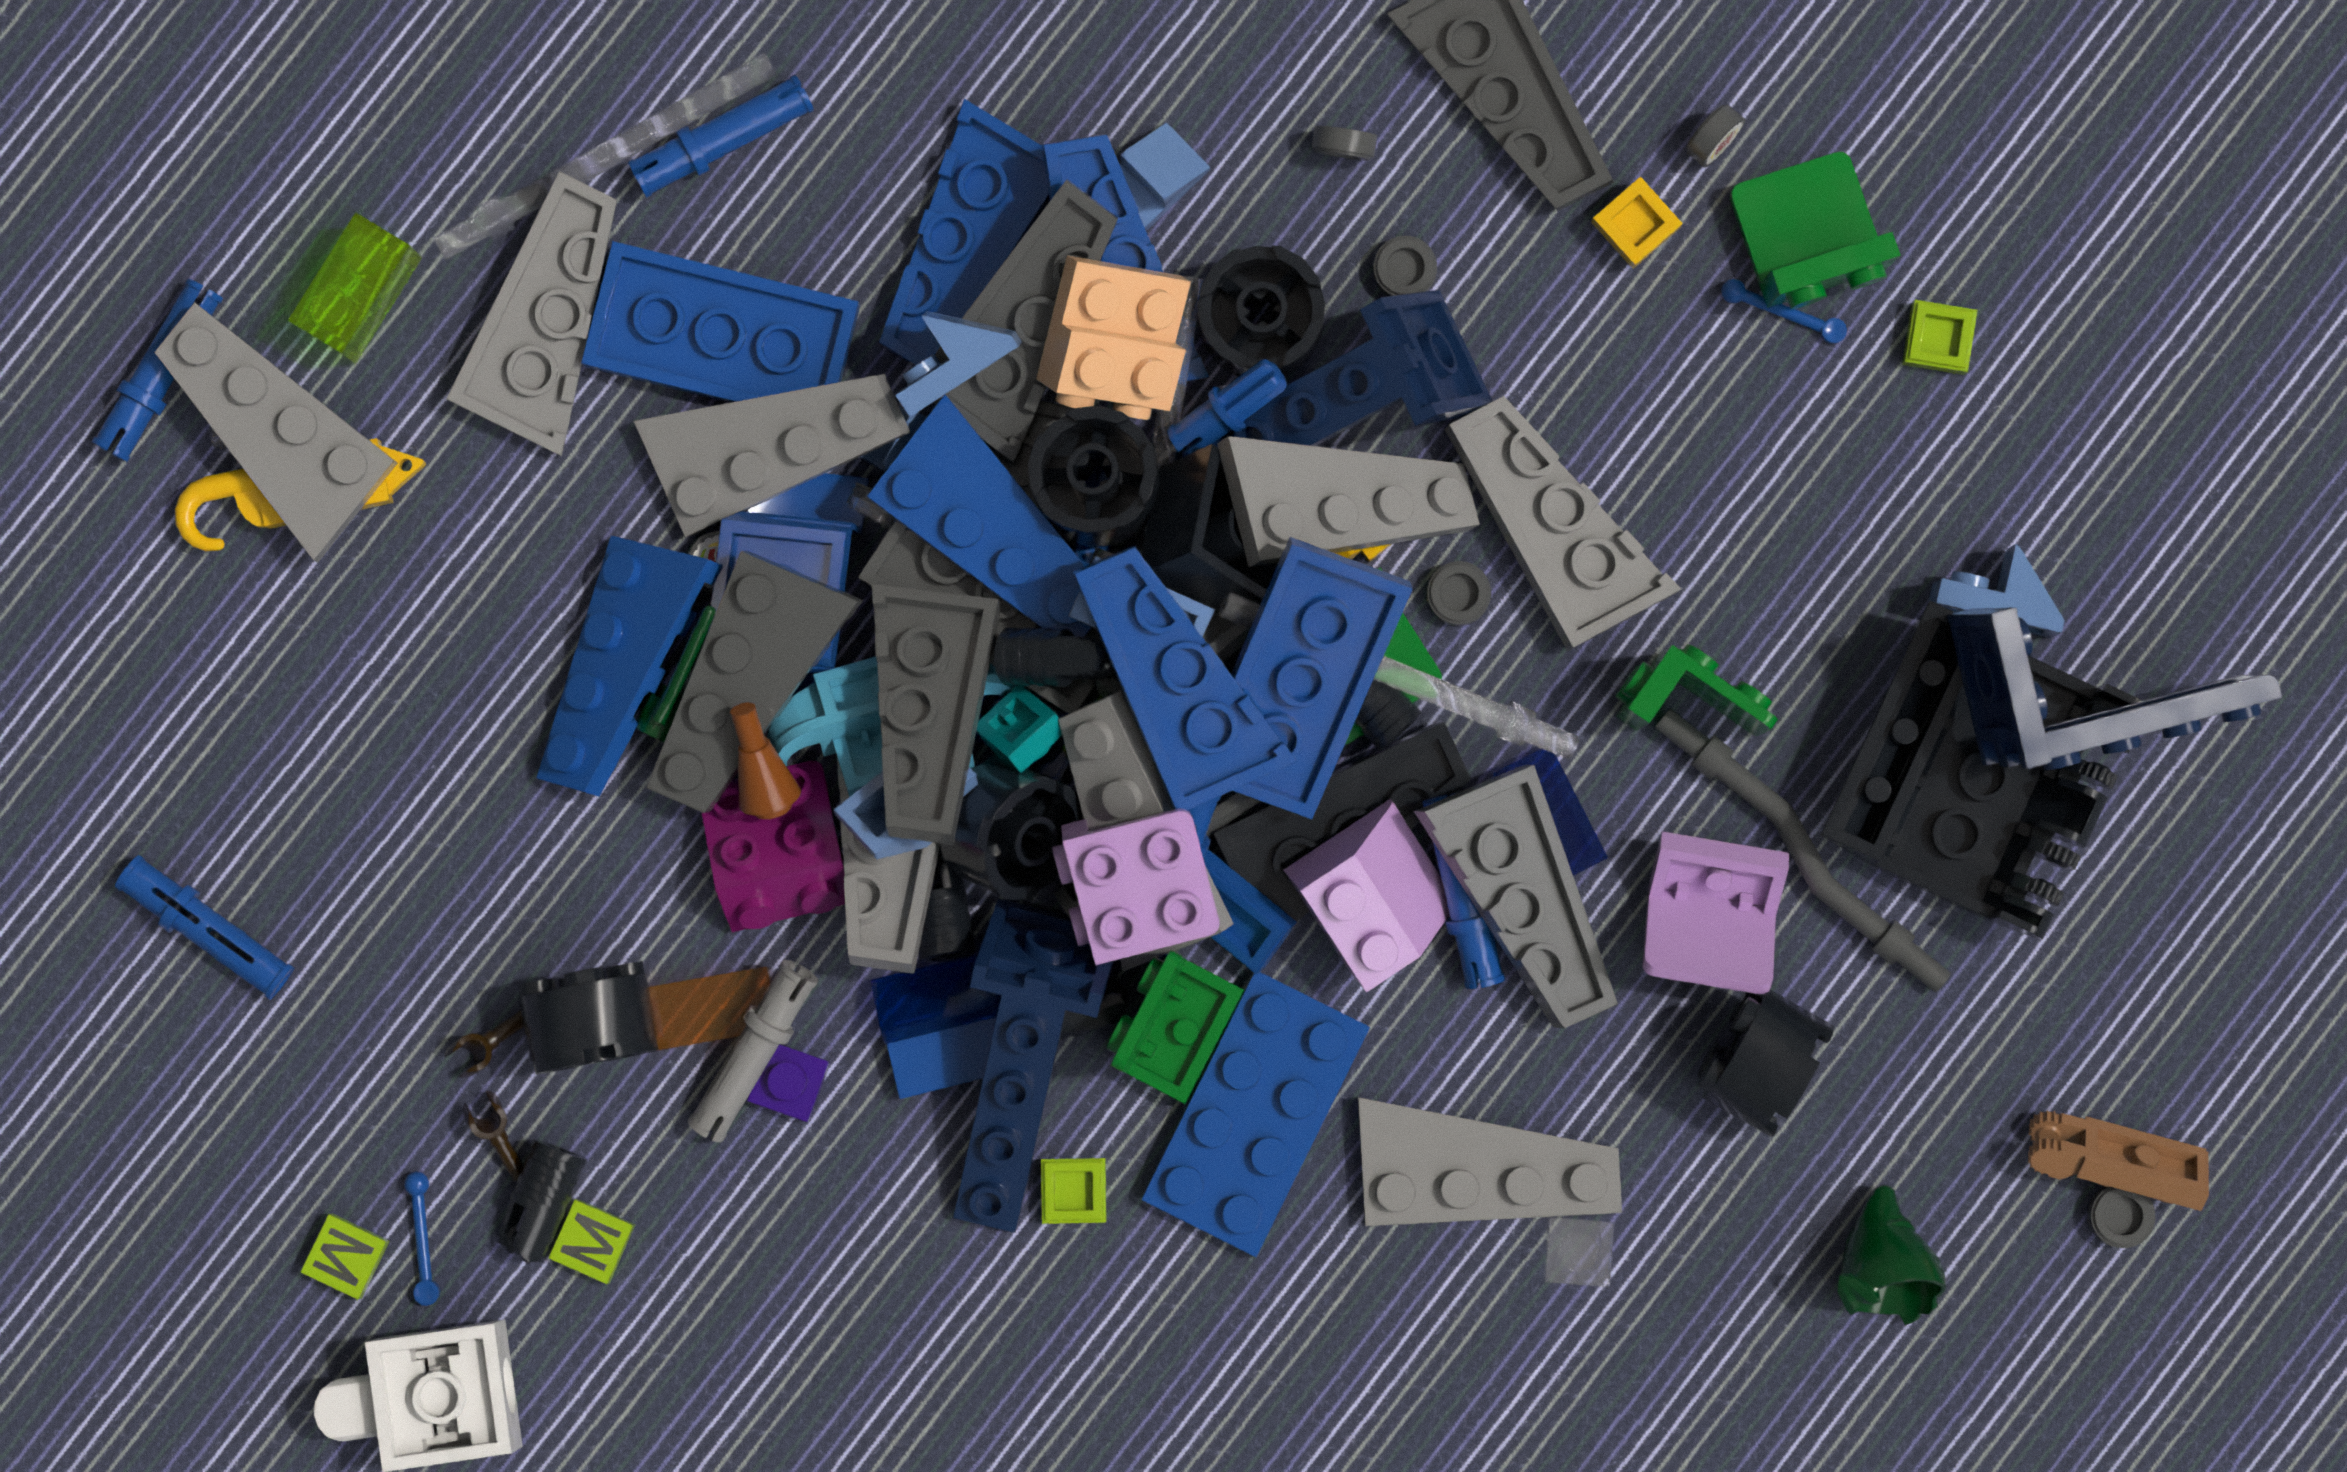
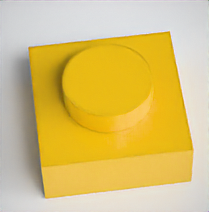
M1641 176L1593 217L1591 221L1632 269L1671 237L1683 224Z

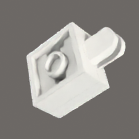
M505 1319L381 1337L365 1342L369 1374L332 1381L320 1390L315 1401L314 1417L319 1429L326 1437L337 1441L378 1437L382 1472L511 1454L523 1447Z

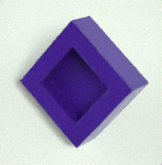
M779 1044L749 1094L747 1101L796 1119L810 1122L831 1062Z

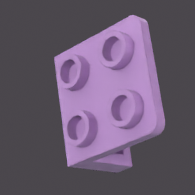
M1174 809L1089 831L1086 819L1061 825L1063 844L1052 847L1062 885L1074 883L1080 906L1069 908L1072 926L1078 946L1090 943L1095 965L1207 937L1216 933L1220 925L1193 817L1190 812L1185 809Z
M1662 831L1648 886L1643 970L1651 976L1754 994L1769 992L1774 970L1776 914L1788 874L1789 853Z

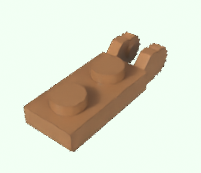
M2046 1110V1112L2040 1111L2038 1115L2034 1114V1118L2030 1119L2029 1135H2031V1140L2034 1141L2033 1145L2029 1146L2028 1162H2030V1168H2034V1172L2038 1171L2041 1175L2046 1173L2048 1177L2059 1180L2077 1174V1178L2095 1182L2102 1186L2125 1190L2158 1199L2164 1203L2176 1204L2202 1211L2209 1197V1159L2205 1148L2087 1116L2083 1119L2064 1113L2056 1114L2055 1111L2049 1112Z

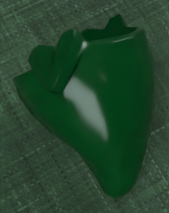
M1880 1185L1868 1196L1856 1223L1848 1235L1837 1292L1843 1302V1306L1850 1315L1856 1312L1900 1315L1904 1324L1908 1325L1918 1320L1922 1314H1931L1938 1307L1937 1298L1946 1290L1945 1274L1938 1256L1915 1231L1912 1223L1903 1216L1897 1202L1895 1190L1889 1185Z

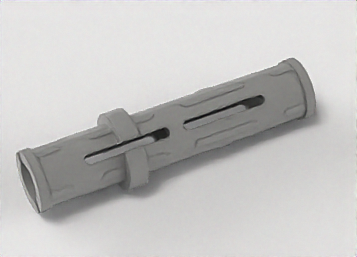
M782 960L777 974L759 1004L749 1006L743 1016L746 1026L696 1110L688 1118L689 1126L701 1136L707 1138L709 1131L712 1130L713 1133L710 1137L712 1141H724L727 1131L779 1044L785 1045L789 1042L794 1033L791 1024L812 989L818 984V978L804 966L799 964L796 972H794L795 963L790 960Z

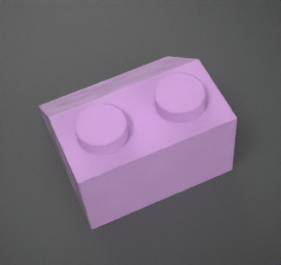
M1391 799L1284 869V872L1343 963L1366 993L1418 959L1450 915L1441 876Z

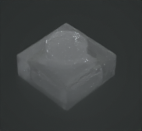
M1548 1217L1544 1282L1610 1287L1614 1222Z

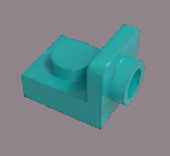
M1020 684L1012 689L978 721L976 730L996 757L1004 758L1020 773L1035 760L1044 756L1052 744L1062 736L1058 720L1060 718L1057 714Z

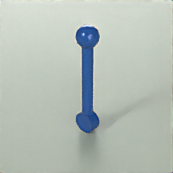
M1729 279L1722 286V297L1728 303L1735 304L1742 301L1818 331L1822 339L1829 344L1839 343L1847 334L1845 323L1838 318L1824 321L1797 309H1790L1789 306L1784 304L1767 308L1763 296L1746 290L1743 282L1738 279Z
M414 1171L408 1174L404 1180L405 1190L412 1198L419 1283L414 1288L413 1296L417 1303L428 1306L434 1304L439 1299L441 1290L439 1285L432 1280L424 1199V1194L429 1188V1180L424 1173Z

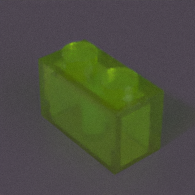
M355 212L288 321L304 334L356 365L422 257L409 244Z

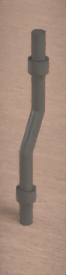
M1669 708L1654 728L1692 757L1693 760L1690 765L1707 779L1711 780L1715 776L1773 823L1812 894L1873 942L1871 950L1887 963L1893 965L1895 962H1898L1932 991L1937 992L1948 980L1951 972L1913 943L1915 935L1898 921L1887 922L1832 877L1792 805L1733 759L1731 755L1734 750L1718 737L1713 735L1709 739L1673 709Z

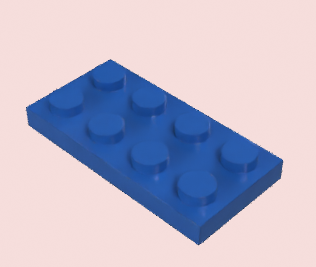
M612 241L581 364L586 368L729 403L838 383L842 380L860 303L859 301Z
M1289 537L1231 675L1298 762L1232 791L1313 819L1413 590L1410 581Z
M1261 972L1257 975L1254 973L1141 1200L1257 1257L1370 1027Z

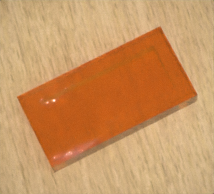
M769 967L649 987L658 1034L657 1043L659 1050L656 1051L739 1037L746 1026L743 1016L749 1006L758 1005L771 984Z

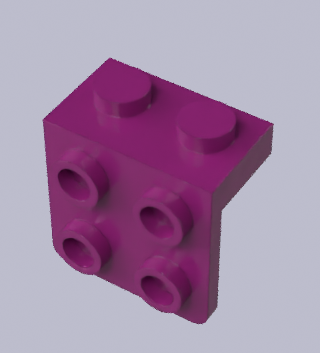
M807 761L787 766L800 786L801 794L792 804L791 809L780 817L759 819L754 815L743 813L739 809L738 779H734L711 811L702 813L715 890L731 932L744 929H761L776 921L809 913L821 914L831 911L837 906L845 905L844 858L839 846L826 776L819 762Z

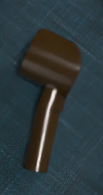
M521 1010L491 1031L488 1030L482 1035L469 1033L453 1042L446 1049L445 1058L461 1047L469 1049L474 1056V1065L460 1074V1078H468L484 1069L490 1063L492 1051L499 1047L500 1043L524 1027Z
M486 1091L494 1108L490 1116L484 1119L473 1117L466 1103L463 1105V1113L472 1133L481 1139H488L515 1182L523 1170V1165L504 1130L507 1125L505 1110L495 1093Z

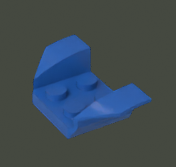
M825 473L763 502L747 512L741 511L721 519L716 563L723 566L713 584L711 606L715 608V611L717 612L740 551L748 550L845 592L851 535L863 534L868 490L861 485L868 487L869 478ZM840 630L830 642L831 646L818 664L812 667L792 696L815 682L813 674L835 668Z

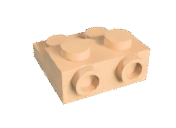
M1067 255L1036 380L1057 393L1056 401L1071 408L1094 406L1095 399L1114 402L1113 410L1123 412L1128 417L1136 419H1150L1152 408L1170 411L1186 349L1176 344V339L1191 281L1181 275Z

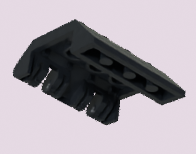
M1929 601L1820 835L1885 873L1985 920L2043 940L2054 914L2024 900L2025 896L2050 905L2059 906L2064 892L2059 890L2055 884L2041 878L2034 879L2027 876L2026 873L2034 856L2063 869H2076L2081 856L2066 847L2051 842V840L2055 838L2085 848L2108 797L2078 782L2081 780L2112 790L2118 775L2100 763L2088 762L2083 759L2077 764L2052 770H2043L2042 765L2024 769L2022 764L2013 767H2000L1999 763L1983 766L1947 617L1948 614L1955 612ZM2027 656L2033 682H2037L2041 686L2047 702V718L2042 720L2044 726L2141 701V699L2109 684L2095 687L2040 660Z

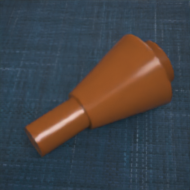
M751 702L738 704L731 709L730 714L740 743L738 747L739 809L743 813L754 815L759 819L780 817L791 809L792 804L800 797L801 788L770 740L764 736L755 704Z

